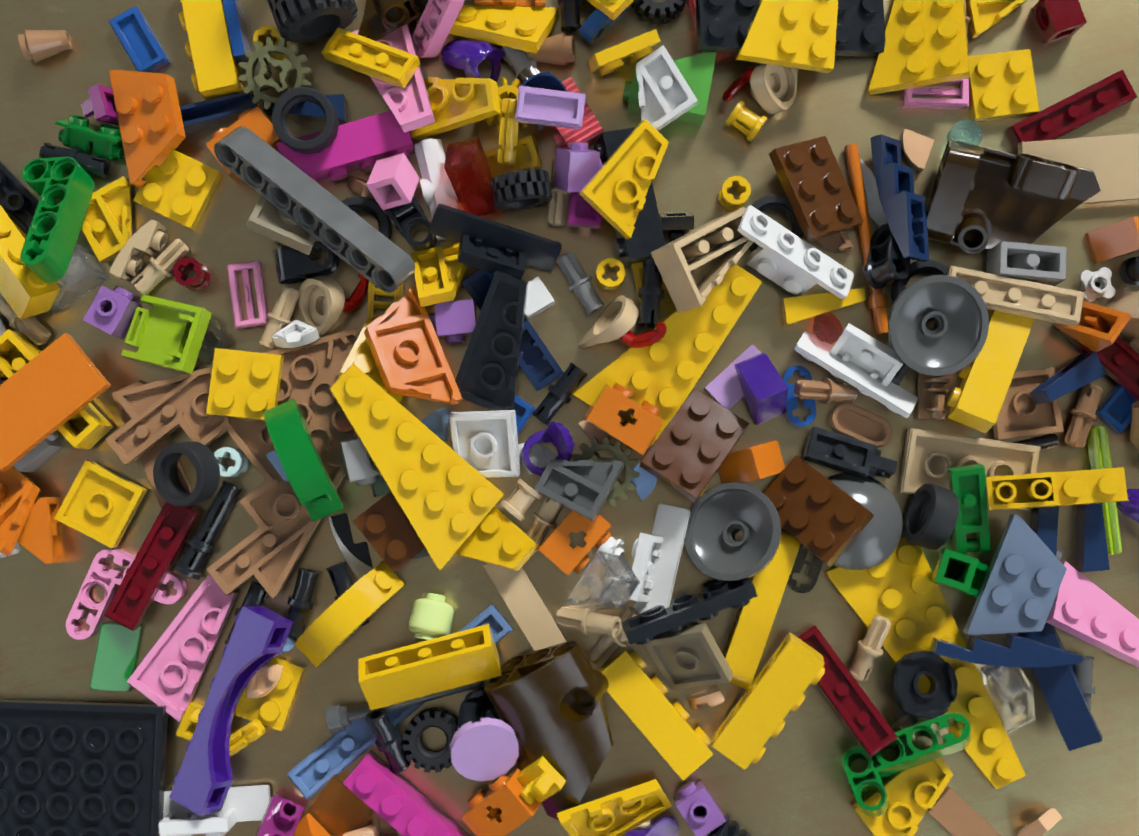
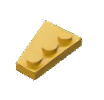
M463 5L449 34L537 54L559 19V7Z
M428 77V79H424L435 123L411 130V137L419 141L501 114L497 82L490 78L441 79L439 77Z
M654 779L556 814L560 824L570 836H623L626 832L637 828L672 807V804L658 781Z

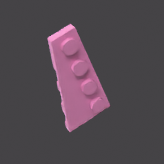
M409 24L377 40V42L417 56ZM359 30L353 31L352 33L358 34ZM420 66L405 89L369 76L404 133L435 123Z
M1066 561L1061 562L1067 570L1046 622L1139 668V619Z
M208 574L127 682L158 706H166V712L180 722L188 704L192 701L238 593L234 591L230 595H226L212 576Z

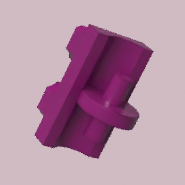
M274 794L270 799L255 836H293L304 807Z

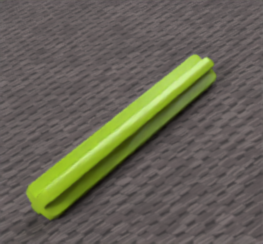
M1093 426L1090 428L1087 437L1091 470L1112 468L1107 428L1105 426ZM1116 502L1102 503L1108 555L1120 554L1122 546Z

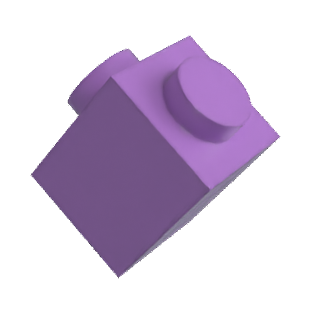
M569 142V147H557L554 187L566 192H581L602 167L600 152L588 149L589 144L584 142Z
M117 285L114 290L101 286L83 320L112 336L124 339L130 328L136 307H142V305L132 301L133 293Z
M474 300L434 304L435 312L429 313V318L435 332H437L438 338L446 340V344L465 343V338L472 336L477 323Z
M701 780L695 783L689 781L676 791L678 795L673 797L675 805L695 836H706L726 822L722 811Z

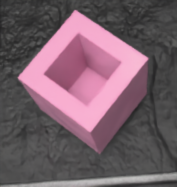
M401 153L377 160L366 186L382 210L411 203L420 178L406 155Z

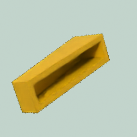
M864 288L850 289L848 296L844 299L838 298L831 292L783 298L780 301L783 325L785 327L861 304L866 301Z

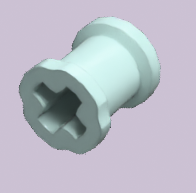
M222 447L214 453L219 464L220 476L239 477L249 467V459L240 449ZM226 458L236 460L235 466L230 467L226 465Z

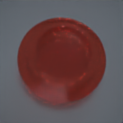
M831 312L822 313L814 317L813 331L820 341H826L829 344L838 341V336L843 333V328L838 318Z

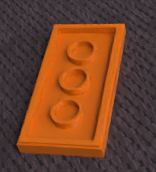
M64 333L0 385V471H7L111 386L70 334Z

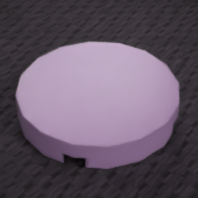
M490 717L480 718V722L473 724L470 721L454 733L450 743L451 761L456 771L465 778L475 781L494 780L506 774L514 766L519 755L518 740L512 727L502 720Z

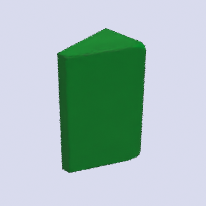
M111 620L101 624L90 689L131 691L132 685L127 681L135 670L142 625H139L137 630L132 631Z

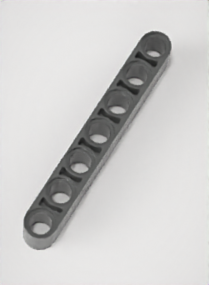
M240 126L214 145L215 156L224 167L382 291L393 293L415 272L414 261L405 251L250 129Z

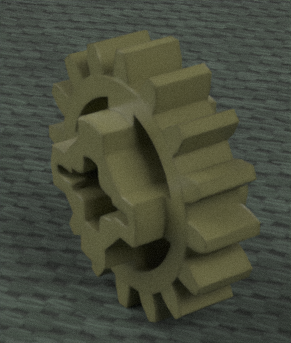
M267 37L266 46L264 47L255 41L256 51L254 53L248 50L244 51L245 55L249 58L248 63L239 62V66L246 70V74L238 76L240 81L248 83V86L243 90L244 93L247 95L255 93L252 102L258 105L264 100V107L271 111L273 104H276L281 96H268L262 92L263 90L266 91L272 88L277 90L280 95L292 89L290 82L292 75L297 73V80L293 88L311 87L312 83L305 79V75L311 74L312 70L309 67L302 66L308 60L304 54L296 56L299 48L295 44L287 49V42L283 38H280L278 45H275L273 39ZM270 53H281L290 58L279 61L274 59ZM259 61L261 63L260 71L254 77L255 67ZM269 63L279 71H282L279 73L282 86L273 79H269L272 76Z
M605 436L603 443L599 444L598 439L593 437L591 438L592 447L589 448L586 444L582 443L580 445V449L583 452L582 455L574 453L571 457L576 462L578 460H592L593 462L621 461L624 463L626 468L625 480L622 483L618 477L611 490L612 492H610L606 499L609 500L613 507L617 505L616 497L620 496L623 500L628 499V494L625 491L626 488L635 490L637 487L631 482V478L640 476V472L632 470V466L638 464L639 461L638 459H629L628 455L633 449L630 447L623 451L621 449V441L618 440L613 445L610 444V437ZM609 450L616 454L612 458L601 457L596 451Z

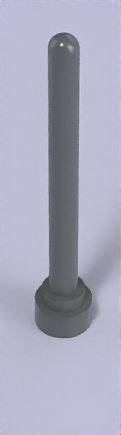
M484 681L383 708L390 712L479 688L483 686ZM340 704L326 707L325 716L328 729L331 734L345 731L346 727L351 726L353 721L367 718V714L372 710H370L368 704L348 708V706L342 707Z

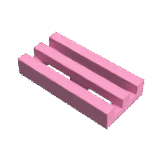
M969 78L938 83L961 85V89L934 87L903 89L902 96H904V100L902 101V108L965 110L969 106ZM912 96L961 97V99L912 98Z
M257 260L227 265L235 329L241 330L247 327L266 326L269 317L267 316L268 309L262 263ZM249 269H253L259 312V318L257 319L255 317ZM242 270L248 320H243L237 278V271Z

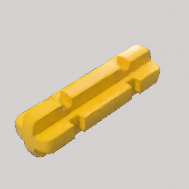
M505 98L501 101L503 117H500L498 144H501V147L497 149L496 161L500 164L511 165L516 160V151H513V146H517L519 122L515 121L517 99Z
M259 719L252 720L230 735V757L265 734V727Z

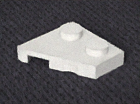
M664 45L635 64L639 85L638 99L639 107L641 108L642 121L646 119L657 131L699 104V101Z

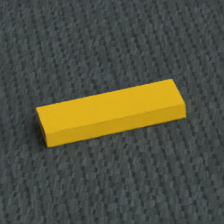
M339 27L321 52L328 61L405 89L421 64L416 55Z

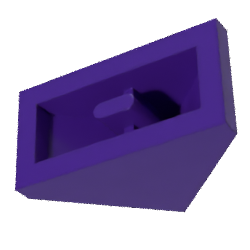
M761 353L734 365L755 425L785 413L788 387L766 353Z

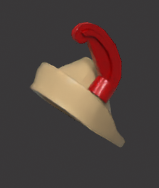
M760 63L758 66L746 70L745 74L737 78L724 92L722 99L724 102H729L733 98L732 95L749 81L751 85L750 94L757 100L762 109L768 114L779 113L791 107L794 102L798 69Z
M359 273L358 277L361 280L349 299H345L344 290L335 279L328 276H314L306 279L299 291L301 321L316 328L319 337H323L337 321L341 312H350L360 305L367 293L369 280Z
M621 295L612 300L601 312L578 347L583 349L596 344L621 340L631 348H643L660 341L666 334L667 326L665 323L659 322L656 325V330L638 334L640 331L637 322L640 311L639 305L634 300Z

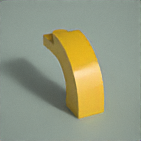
M381 561L327 608L294 644L317 668L372 614L405 585L404 582L392 572L384 561Z

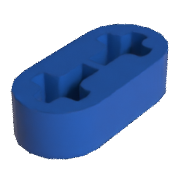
M630 5L614 21L599 9H596L582 24L579 34L590 44H594L624 15Z
M795 365L785 370L781 376L788 387L784 415L790 425L801 428L810 425L814 421L817 410L815 400L796 397L793 393L795 385L788 383V379L793 377V372H797V376L803 377L804 380H812L811 373L807 368ZM797 399H800L802 409H808V415L803 417V422H800L798 416H793L792 411L798 408Z

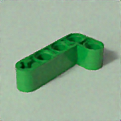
M72 157L33 159L24 166L21 172L22 179L40 196V200L26 236L20 259L45 283H54L65 275L95 187V182L91 176Z
M953 712L897 731L895 734L898 738L872 757L867 755L861 745L847 750L843 755V768L862 812L867 816L878 817L888 809L889 800L881 778L966 748L971 741V727L967 718L962 714ZM955 726L957 730H961V736L955 738L954 734L950 733L949 727ZM938 730L940 733V737H942L943 744L939 745L937 734L935 732ZM924 736L931 739L932 745L927 750H919L913 745L914 741L918 737ZM887 748H896L900 751V756L897 760L889 762L882 758V753ZM856 759H864L868 762V767L862 773H855L850 770L852 762ZM869 791H877L881 794V800L875 806H868L863 803V797Z

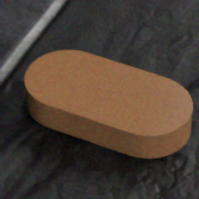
M849 402L837 404L828 414V424L835 433L874 444L876 448L884 447L892 438V427L888 420Z

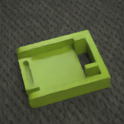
M141 294L140 301L153 307L151 311L136 307L125 344L138 348V351L133 352L123 349L121 356L192 375L212 312L202 307Z

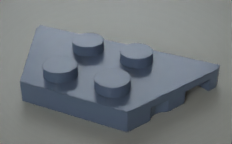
M1010 514L963 631L966 634L987 635L1039 632L1044 628L1067 568L1017 514Z

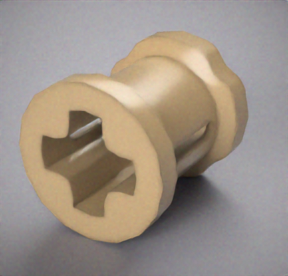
M520 478L517 481L518 486L507 500H502L500 505L517 519L523 521L525 519V512L536 499L540 500L542 495Z

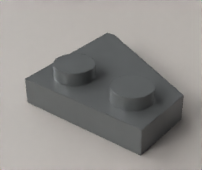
M550 460L534 489L594 522L625 465L621 461L593 462L592 460H578L577 462H568L567 460Z

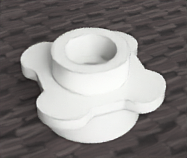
M1103 267L1095 272L1085 270L1080 274V290L1084 292L1083 298L1086 301L1092 302L1100 297L1110 299L1115 295V288L1112 287L1110 280L1112 272L1109 268ZM1095 282H1099L1100 286L1096 287Z
M610 536L600 546L595 557L601 561V566L607 568L609 564L615 566L625 553V550L622 549L625 544L623 540H616Z

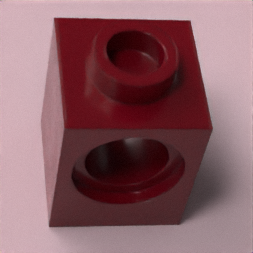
M1039 0L1031 9L1044 44L1074 35L1087 23L1079 0Z

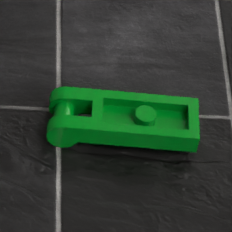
M982 464L948 468L949 490L958 496L959 516L953 530L952 549L964 555H967V552L976 551L978 554L990 553L985 467ZM976 532L975 538L966 539L967 533Z

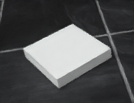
M515 410L451 412L449 414L452 449L481 475L489 478L518 477L521 474Z

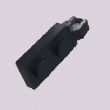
M815 426L809 431L803 460L865 479H874L875 476L889 479L895 474L898 462L880 456L881 451L876 449L874 444Z

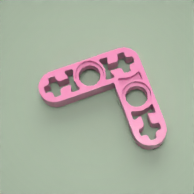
M464 0L428 1L412 37L419 58L437 57L463 6Z
M105 549L97 553L67 617L65 626L69 636L77 640L91 638L98 633L105 619L103 615L136 556L120 549ZM114 556L113 562L115 564L127 566L124 571L118 568L107 571L108 564L104 563L105 558H112ZM168 571L162 584L175 582L173 588L178 590L177 594L168 597L166 596L168 591L160 587L153 600L167 605L181 601L186 596L188 589L185 579L176 573ZM95 584L103 587L105 591V597L100 603L92 601L89 595L91 587ZM89 609H97L98 612L89 613L86 619V623L90 625V628L80 631L81 625L77 621L85 618Z

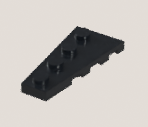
M499 270L495 271L455 379L462 399L492 411L514 410L529 282Z
M713 579L703 584L704 589L698 594L685 592L675 597L671 601L670 607L665 609L664 605L655 606L622 622L621 625L629 645L634 643L643 645L654 640L655 635L666 631L669 633L678 632L684 629L689 622L697 619L701 621L712 619L718 615V611L729 607L736 609L749 604L750 599L758 597L754 584L749 579L736 582H718L717 579Z

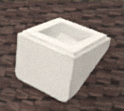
M538 276L528 283L525 308L527 320L555 304L553 297Z

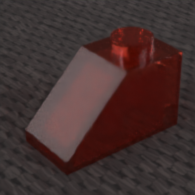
M479 137L447 144L444 169L463 211L477 216L497 212V209L494 207L490 183L492 181L490 166Z

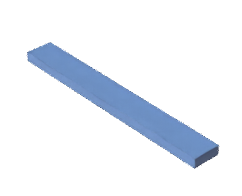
M492 604L460 631L489 624L494 642L497 644L513 628L494 604ZM425 702L387 712L393 727L395 728ZM366 718L353 721L352 725L347 726L345 731L335 733L287 773V776L306 800L375 744L376 737L370 725L366 722Z

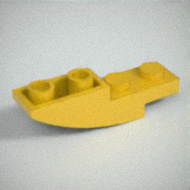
M1124 467L986 477L988 510L1128 501Z

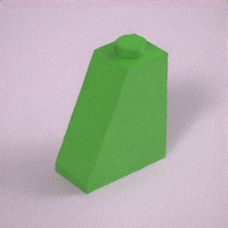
M706 52L674 60L677 68L699 101V104L679 116L675 121L698 125L703 124L716 52ZM634 70L633 80H626L622 100L629 101L627 112L641 114L636 70Z

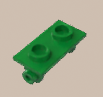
M69 115L68 119L55 121L56 125L64 127V129L59 131L58 140L63 142L65 147H76L82 149L83 152H89L90 142H94L93 155L108 158L112 161L124 158L125 153L124 148L121 147L122 138L119 127L108 124L93 125L89 123V118L79 115Z

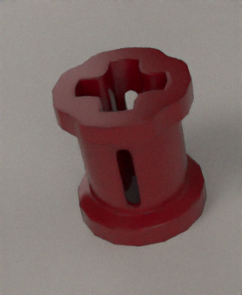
M186 257L180 259L173 267L175 281L191 291H202L211 282L210 270L194 258ZM190 271L197 273L194 279L188 276Z

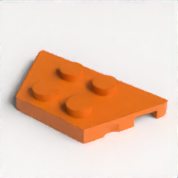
M111 70L109 75L131 185L140 188L147 182L144 179L147 172L154 165L160 167L168 158L169 153L176 149L186 138L176 85L173 77L163 73Z
M413 286L400 300L388 307L383 315L377 317L366 327L364 331L366 340L387 392L453 405L458 404L462 400V396L425 306L421 307L417 287Z
M14 466L10 467L7 471H0V552L7 557L12 553L40 492V489Z

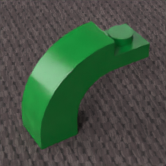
M295 399L264 411L266 426L281 465L301 505L305 506L312 521H317L343 509L342 500L324 468L312 440L308 424Z
M941 548L931 581L978 597L990 566L980 563L979 559Z

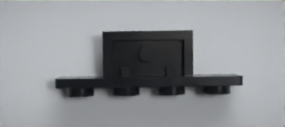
M443 204L437 205L428 228V233L459 243L457 262L463 263L470 268H479L491 273L499 270L519 279H522L525 272V264L551 272L562 250L560 242Z

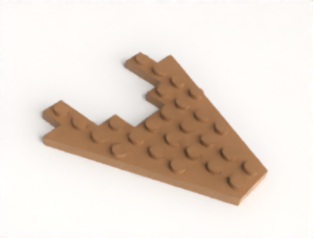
M357 328L320 337L316 341L304 346L278 348L263 352L284 357L278 405L295 399L308 424L318 455L336 491L346 475L338 441L357 437L358 435L329 388L339 378L338 375L360 334ZM212 366L193 371L192 375L185 373L114 393V397L131 417V420L105 440L124 465L130 466L179 427L184 430L192 442H199L205 446H209L225 432H228L266 480L239 501L259 528L206 570L226 595H230L255 576L272 599L276 598L283 589L321 519L312 521L305 506L301 505L290 482H285L265 456L275 450L266 422L206 414Z

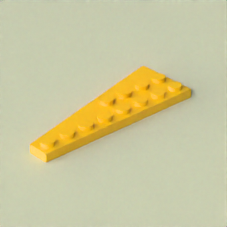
M904 535L901 536L894 552L886 560L874 567L864 570H849L835 566L824 571L826 578L831 581L842 595L841 597L850 605L867 629L875 615L883 616L891 621V627L882 647L894 663L905 654L914 651L932 652L929 649L933 637L966 647L938 584L931 581L933 573L921 547L909 543L904 538ZM940 655L939 657L952 666L958 681L957 696L955 701L951 702L949 710L945 714L953 712L962 714L970 723L971 741L964 748L968 757L996 790L1025 777L1024 769L975 663ZM922 675L918 679L917 687L922 694H926L930 690L931 683L925 675ZM955 726L949 727L950 733H953L955 738L961 736V730H957Z

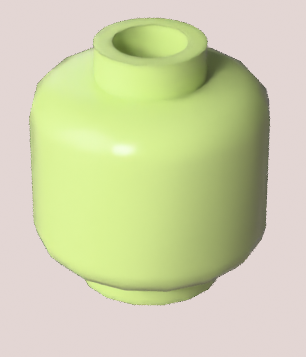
M427 593L426 598L417 599L413 602L408 630L414 634V640L423 642L450 634L454 608L450 604L445 603V596Z

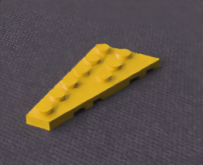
M760 0L759 8L750 24L747 36L736 60L830 73L834 69L838 0Z
M894 0L885 30L884 52L878 55L869 86L870 95L970 78L964 0Z
M737 264L732 265L723 275L724 279L719 285L713 287L706 296V301L700 307L679 313L676 309L674 313L662 321L667 326L665 336L660 341L643 348L629 347L572 394L591 406L605 383L611 387L616 382L633 392L630 399L639 405L645 400L661 410L658 417L663 419L664 423L650 443L653 445L685 402L762 281ZM629 408L627 411L620 409L618 415L621 418V424L625 420L632 422L634 419L630 414L632 408Z
M351 363L329 389L378 468L379 473L403 513L414 528L421 543L432 558L436 568L440 571L504 494L360 368Z

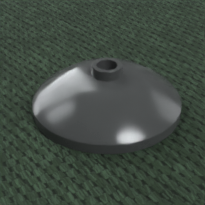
M931 275L911 283L895 300L888 319L889 341L897 357L912 370L931 376L952 374L969 365L982 350L989 330L987 307L979 292L966 281L948 275ZM929 318H933L934 326L928 330L926 322Z
M840 473L827 478L874 515L872 520L833 565L849 570H864L882 563L894 552L902 535V514L895 497L888 488L876 479H865L848 473Z
M737 482L717 485L699 497L690 509V517L684 539L687 553L699 570L714 579L736 582L751 578L761 572L771 562L777 552L781 538L780 517L773 502L759 489ZM739 531H743V538L740 541H736L735 535Z

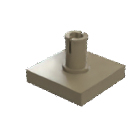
M260 196L246 226L247 229L272 239L280 247L289 246L307 255H310L317 240L263 196Z
M692 622L678 632L669 633L666 631L655 635L654 640L644 644L671 690L730 683L733 672L706 623Z

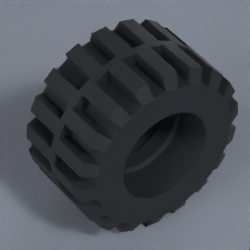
M267 0L280 36L292 43H309L329 38L338 27L345 29L357 17L358 11L354 0Z

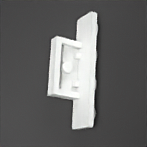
M749 205L745 209L738 232L759 245L749 254L746 262L748 266L796 297L801 296L815 284H819L840 299L848 296L854 276L853 272L755 207Z
M850 323L834 346L809 331L803 333L794 350L800 353L806 360L815 362L828 370L834 377L846 381L856 387L862 394L879 401L890 411L898 413L905 418L909 417L918 398L891 381L903 365V362L897 357L893 349Z
M660 503L657 508L652 534L640 533L639 539H636L632 549L634 562L632 571L627 574L625 579V590H627L625 598L636 601L635 610L640 614L658 605H664L665 609L670 606L690 517V510Z
M270 786L230 787L222 810L201 816L169 798L171 791L164 792L163 819L159 822V836H193V834L204 833L205 836H224L236 822L262 820L271 799Z

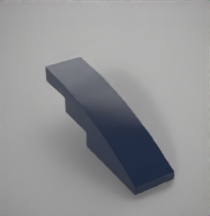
M882 134L871 137L873 170L880 202L890 231L904 258L927 262L929 261L926 197L914 194L913 169L902 165L901 141Z
M477 269L464 278L461 284L481 311L495 273ZM524 317L519 367L538 392L564 372L530 322Z
M1047 622L1042 631L1018 633L1019 636L1065 650L1055 627ZM1073 665L1032 668L1068 750L1071 751L1103 741L1102 734L1088 707V700L1073 671Z
M1006 633L1003 645L970 635L966 647L933 637L929 649L937 655L969 663L1000 667L1046 668L1081 664L1083 656L1012 633Z

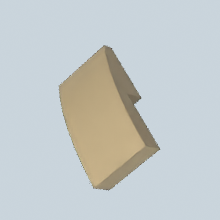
M152 219L143 225L123 246L113 262L109 273L131 283L142 271L144 264L142 258L144 254L157 258L159 251L161 252L165 248L168 240V228Z

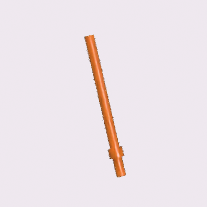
M849 144L844 149L852 195L864 220V223L858 226L864 264L866 265L873 233L857 144ZM868 284L870 296L867 297L869 310L873 311L876 334H887L888 319L886 308L889 307L887 294L883 293L882 288L874 289Z

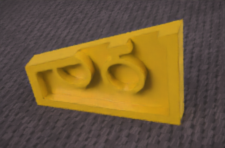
M646 119L639 123L579 193L625 239L631 238L633 234L634 224L639 212L643 209L646 194L652 180L655 179L669 144Z
M938 758L890 775L882 782L888 796L889 805L886 812L881 816H867L862 812L857 802L852 807L874 836H914L919 829V822L927 810L932 809L954 774L944 761ZM870 791L863 797V803L868 806H875L881 800V794L877 791Z

